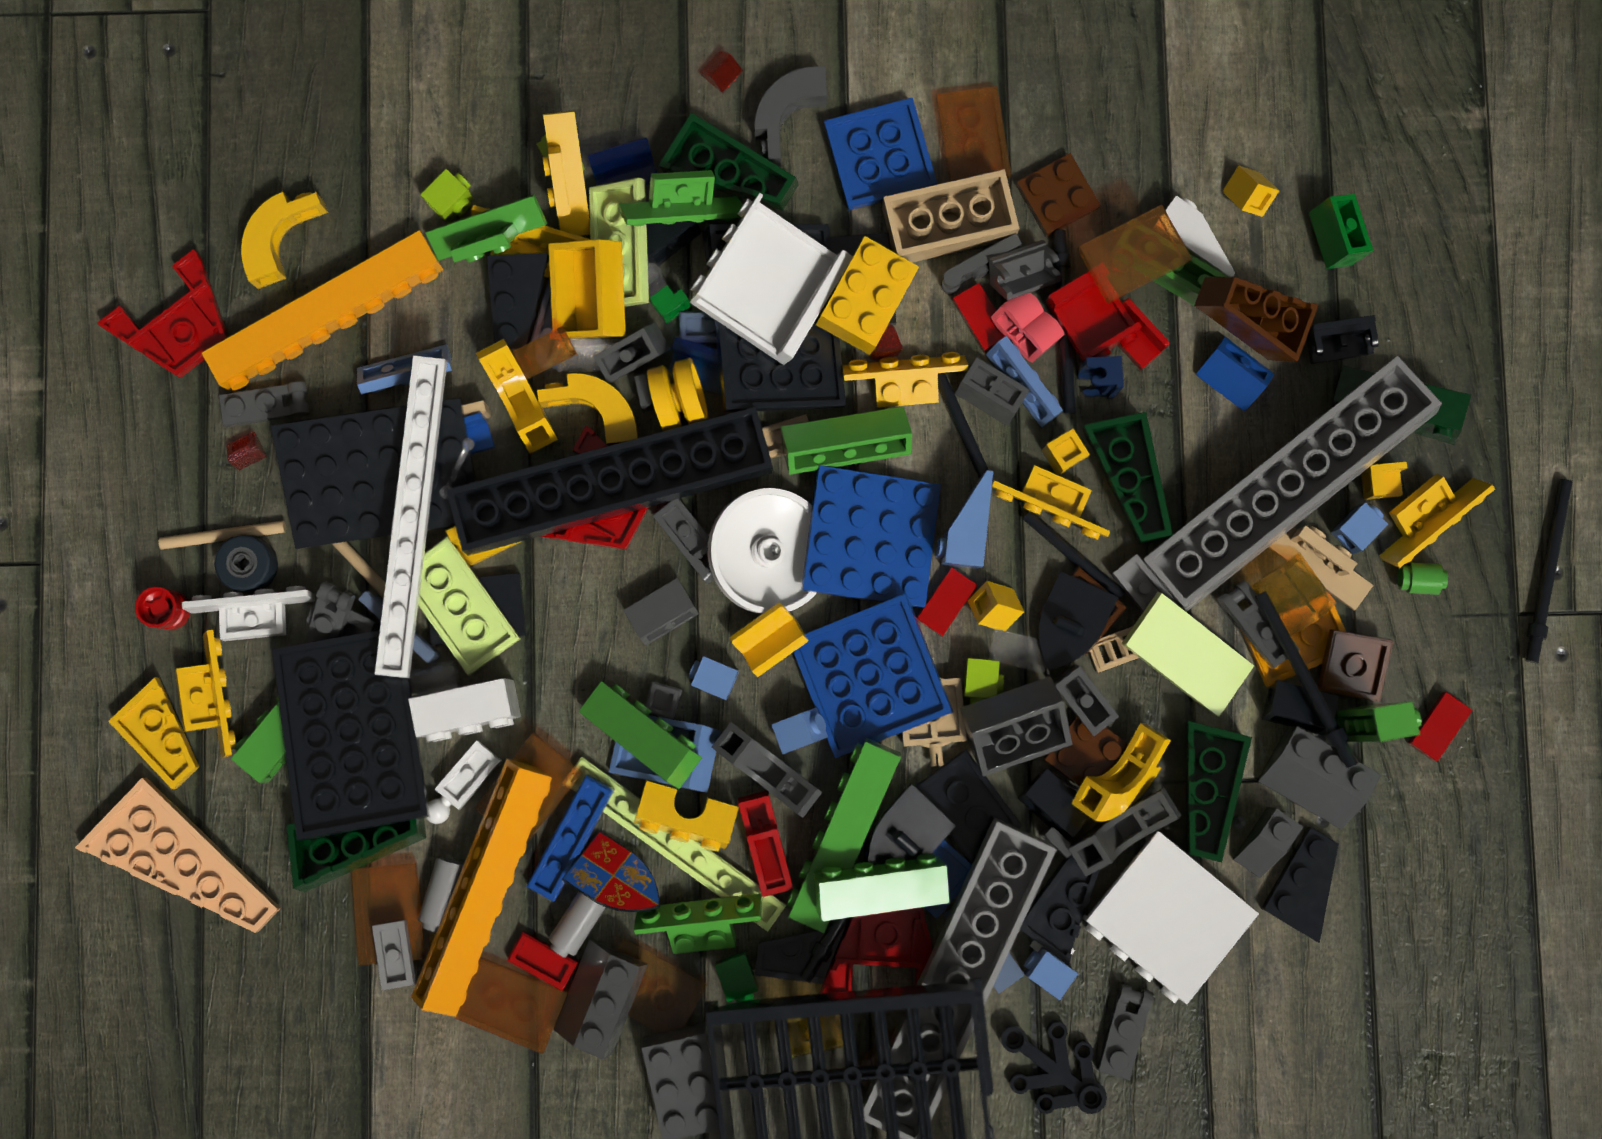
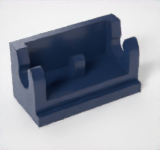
M1122 356L1086 358L1077 370V376L1081 380L1092 379L1091 384L1095 385L1096 388L1094 390H1083L1082 394L1086 397L1114 399L1124 387Z

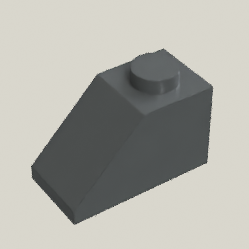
M655 322L593 357L606 381L611 383L671 349Z
M1074 664L1053 680L1064 702L1093 736L1119 717L1079 665Z
M1267 807L1233 857V860L1261 878L1287 853L1303 829V826L1279 809Z

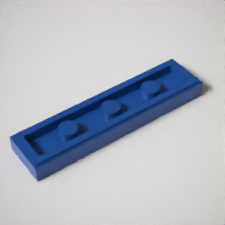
M589 774L585 775L526 887L553 902L556 901L565 884L562 878L579 858L614 793V788Z

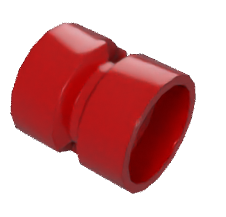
M151 587L139 594L135 603L136 616L142 624L148 627L175 630L186 624L190 617V612L182 609V602L189 600L178 591L163 587Z

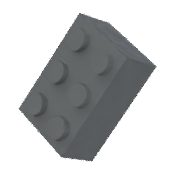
M1050 676L960 708L971 752L982 776L1073 745L1064 701Z
M706 1022L644 1036L641 1049L662 1139H680L719 1130Z

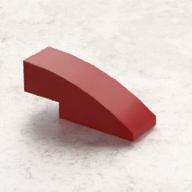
M766 790L739 797L738 805L762 897L792 890L793 885L769 791Z

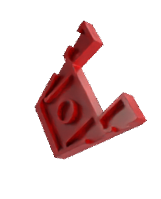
M195 249L172 265L188 286L190 292L140 329L121 306H118L97 322L100 327L179 378H182L205 360L201 354L203 351L228 338L202 258Z
M585 426L573 448V452L581 454L608 446L590 427ZM649 507L539 537L627 550Z
M923 907L850 917L820 989V994L851 991L854 964L916 968V985L932 952V944Z

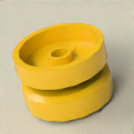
M691 358L675 362L673 367L674 380L670 371L664 365L648 369L647 371L652 403L663 432L684 426V416L689 425L709 419L703 388Z

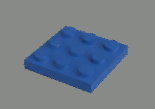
M913 97L824 121V127L848 211L883 202V197L937 185Z

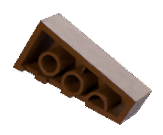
M1205 277L1194 305L1267 360L1298 362L1318 308L1317 304L1306 303L1302 299L1282 295L1281 292L1264 289L1260 285L1236 277Z

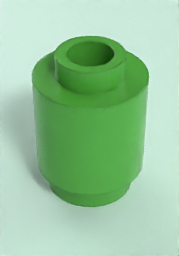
M1409 562L1398 570L1399 590H1406L1409 594L1439 595L1442 589L1447 588L1448 572L1443 570L1441 564Z

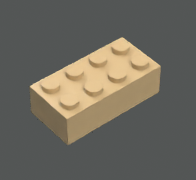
M1005 169L883 197L882 211L892 251L910 262L996 244L1015 233L1018 234L1019 231Z

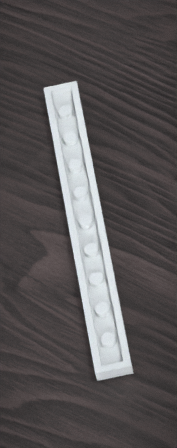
M413 356L375 675L410 678L447 369L446 359Z

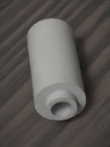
M436 857L418 920L423 922L422 928L437 932L464 863L448 858Z
M578 892L548 939L552 943L550 948L565 958L568 954L575 956L606 907L599 905Z

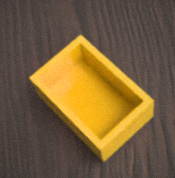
M864 236L816 325L870 355L881 339L919 266Z
M598 239L550 243L549 265L553 339L626 336L622 241Z

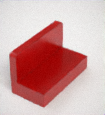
M1127 298L1122 304L1135 323L1140 322L1142 328L1136 334L1138 336L1137 340L1124 348L1120 344L1117 346L1141 371L1161 354L1170 342L1134 302Z

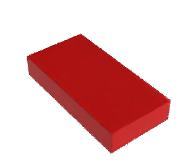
M980 283L953 297L954 305L983 352L989 350L998 341L1006 337L995 326L991 318L996 309Z
M951 567L917 617V621L943 637L977 587V584Z
M1442 692L1419 727L1420 735L1412 736L1408 744L1432 761L1438 762L1473 710L1448 692Z
M525 931L521 933L507 959L510 963L561 991L565 989L579 963L578 960L569 955L566 958L560 956L550 948L549 944Z

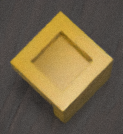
M1239 165L1223 189V193L1240 210L1261 217L1264 216L1280 191L1260 172Z
M1074 428L1046 444L1041 450L1056 475L1063 474L1067 469L1090 455Z
M1407 462L1373 464L1362 472L1364 500L1402 496L1400 471L1407 469Z
M986 581L968 600L979 625L1000 631H1006L1024 613L1014 589L990 581Z

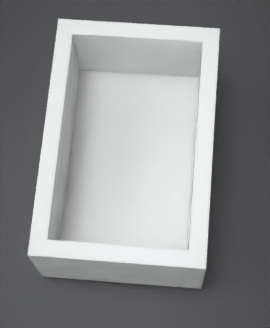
M505 678L408 699L416 737H426L427 742L451 739V732L458 731V735L483 732L482 726L488 724L490 728L495 729L514 725L513 719L521 717L514 680Z

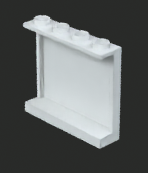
M759 193L753 201L747 198L740 208L738 215L742 217L737 226L733 223L730 225L722 238L726 242L725 246L721 251L716 248L706 264L711 267L707 275L700 274L693 284L691 291L695 294L690 303L785 365L796 354L853 256L844 250L838 255L834 254L761 204L760 200L763 194Z
M1156 830L1147 835L1145 838L1146 844L1089 915L1086 916L1084 914L1082 919L1088 923L1085 929L1099 941L1104 936L1113 944L1110 950L1125 962L1129 957L1138 964L1135 971L1148 982H1151L1154 978L1162 984L1163 987L1160 989V992L1174 1003L1180 999L1185 1004H1188L1259 913Z

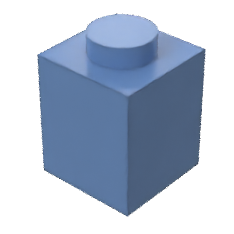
M1365 502L1356 506L1330 533L1352 554L1363 551L1388 523L1382 519L1384 515L1377 507L1372 504L1368 505Z
M703 656L701 662L695 660L688 678L693 679L691 686L727 701L739 671Z
M817 708L772 724L782 754L828 737L825 720L819 714Z
M1043 947L1038 952L1034 950L1024 964L1026 967L1024 974L1058 1000H1061L1078 975L1076 971Z

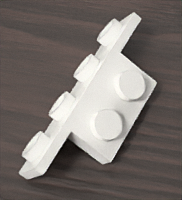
M290 586L286 588V592L274 593L272 589L255 590V595L243 596L241 592L224 593L223 598L212 599V596L209 595L193 596L192 601L182 602V609L190 613L219 611L220 640L232 641L286 635L285 604L315 602L316 599L315 594L306 590V587Z

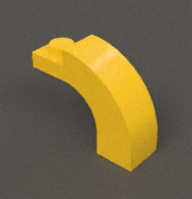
M281 192L265 201L251 216L242 237L241 256L248 281L257 289L287 279L279 257V247L285 233L296 224L328 213L325 202L316 192L313 194L310 192L302 193L296 196L294 201H291L284 192Z
M502 339L477 352L476 355L501 397L516 431L529 453L531 454L558 440L542 406L538 402L535 392L506 341Z
M572 373L567 374L568 386H564L563 383H550L545 385V389L537 390L538 402L543 408L583 404L598 411L604 421L606 444L608 446L639 438L638 425L629 404L620 392L606 381L591 375Z
M1140 723L1119 761L1101 776H1086L1071 804L1095 821H1108L1121 815L1152 784L1161 770L1158 763L1171 740L1148 724Z

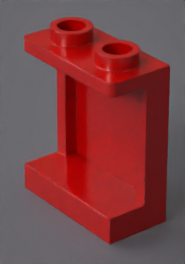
M1103 263L1050 294L1045 302L1083 362L1088 357H1109L1112 354L1110 349L1119 344L1124 348L1137 340L1138 336L1136 334L1142 328L1140 322L1135 323L1108 282L1107 276L1109 272Z

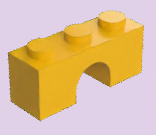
M646 781L634 820L635 824L640 825V830L657 834L658 830L671 834V839L688 843L689 839L701 842V847L711 851H719L720 848L725 849L728 846L739 807L708 798L702 814L697 818L687 819L680 816L675 809L674 799L677 789Z

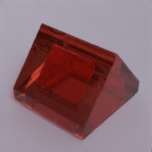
M719 51L700 72V75L723 94L743 70L731 53Z
M893 325L887 326L876 348L870 354L873 360L897 357L902 351L903 347Z
M255 432L227 444V460L238 470L267 457Z

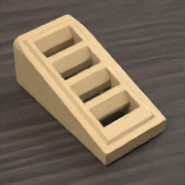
M1133 627L1101 638L1089 651L1097 673L1139 658L1134 653L1129 654L1128 649L1121 644L1124 641L1123 637L1127 636ZM1116 640L1121 658L1117 659L1111 641ZM1104 644L1110 662H1104L1098 647L1099 645Z

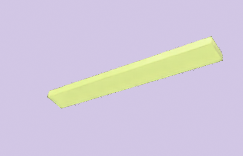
M584 757L579 759L563 781L564 784L577 792L585 775L589 774L614 788L615 791L603 812L719 897L725 898L761 893L759 884L715 852L701 847V842L689 839V842L685 843L671 839V834L658 830L657 834L640 830V825L634 823L640 798ZM774 895L762 897L761 921H753L767 932L786 907V904Z

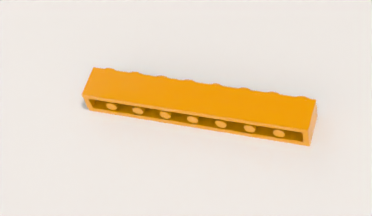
M419 230L210 347L201 354L220 386L228 391L231 389H241L249 383V379L273 371L276 368L275 364L284 359L290 360L298 357L307 346L326 341L330 338V333L339 328L346 329L353 326L358 321L357 318L366 313L373 314L378 312L385 306V302L394 297L399 299L408 295L412 287L421 282L425 284L433 281L438 277V273L444 269L427 239Z
M506 759L412 992L411 998L421 1010L456 1017L460 1006L466 1000L467 988L472 976L478 970L479 958L483 948L490 940L494 921L501 913L502 901L508 887L513 883L514 871L518 861L526 851V841L530 831L536 825L543 799L550 791L552 777L538 767L511 759Z

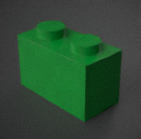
M1355 194L1331 196L1309 212L1326 269L1352 266L1374 251Z

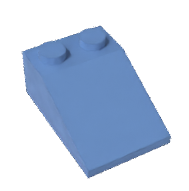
M987 470L981 475L945 531L944 538L940 537L938 539L936 557L941 558V565L975 569L984 567L993 471Z
M649 715V717H651L654 721H656V719L658 718ZM662 718L674 728L671 734L676 738L681 734L697 745L693 751L702 757L681 788L708 793L716 751L711 747L720 737L721 731L704 725ZM615 741L609 773L671 785Z

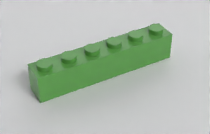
M869 738L865 739L863 745L856 744L850 761L855 763L850 774L844 772L837 788V790L842 792L838 803L831 801L824 818L829 821L825 832L818 831L812 848L817 850L812 861L806 859L799 875L800 878L804 879L800 890L793 888L786 906L791 908L788 918L822 933L825 932L829 920L822 921L816 911L813 873L822 872V869L827 867L853 868L900 761L901 752Z

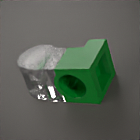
M648 263L649 302L664 322L668 324L679 316L680 312L690 308L691 304L682 289L675 294L666 284L663 273L658 265Z

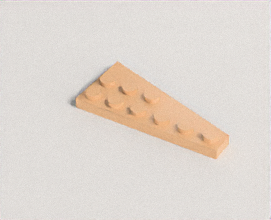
M147 777L141 778L75 847V849L100 858L101 861L126 870L131 875L171 894L190 900L191 903L199 907L207 908L219 914L220 917L254 933L259 932L281 909Z

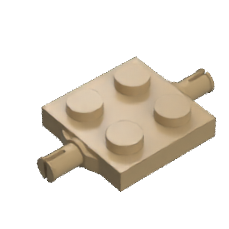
M940 678L953 709L952 713L902 732L904 747L921 745L929 748L930 766H937L936 753L938 766L944 765L942 746L951 742L967 741L966 729L960 708L964 707L961 678Z

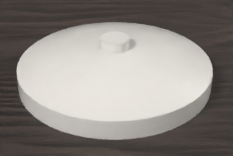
M763 488L738 496L719 513L709 534L708 562L716 584L724 595L737 606L750 612L763 614L777 603H782L788 611H792L803 606L816 595L814 592L801 591L812 505L787 490Z

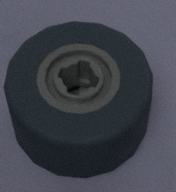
M239 535L231 537L220 546L216 553L214 565L216 575L224 585L233 590L253 593L255 590L264 589L272 583L277 575L278 560L270 544L254 536Z

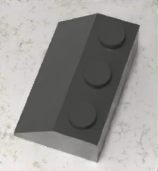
M1291 726L1286 728L1257 781L1333 826L1342 829L1367 803L1382 775L1360 762L1350 768H1346L1336 748L1331 747L1298 726Z
M589 939L553 1030L573 1047L600 1059H605L612 1055L648 963Z

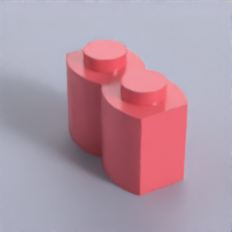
M1032 293L1008 300L991 316L999 331L1011 339L1013 344L1020 350L1021 355L1031 363L1065 335L1059 322L1050 314L1044 312L1039 300Z

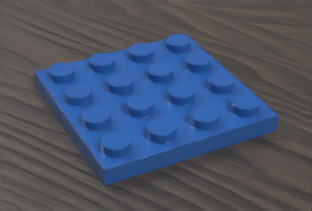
M819 465L816 472L801 591L876 602H885L907 594L912 607L924 608L927 599L941 484Z
M907 594L900 595L805 634L809 641L794 651L814 706L825 720L827 739L835 758L853 752L856 744L863 745L866 738L878 742L953 712Z

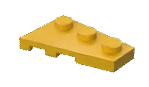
M154 677L108 721L172 790L177 789L199 768V764L159 677Z

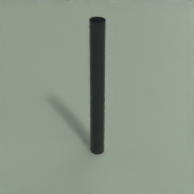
M938 373L939 391L980 478L989 469L946 374Z
M1029 511L1023 518L1028 525L1073 564L1085 571L1109 593L1119 597L1118 600L1125 594L1123 589L1035 513Z

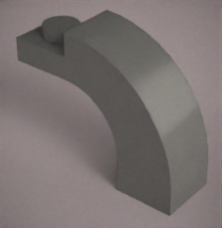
M825 66L805 67L782 76L769 87L758 105L755 117V140L767 139L761 140L762 156L768 158L769 161L780 168V130L786 118L802 108L827 107Z
M730 722L711 747L802 818L822 794L819 789L732 722Z
M1162 788L1142 800L1138 799L1121 815L1108 821H1102L1075 841L1069 848V851L1084 875L1088 876L1111 864L1120 853L1138 840L1179 819L1181 814L1165 788Z

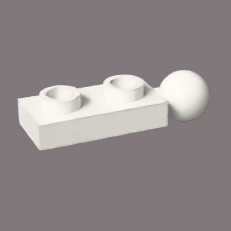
M476 740L435 788L442 797L428 802L430 817H426V819L433 824L445 822L450 815L451 804L460 810L502 760L479 740Z

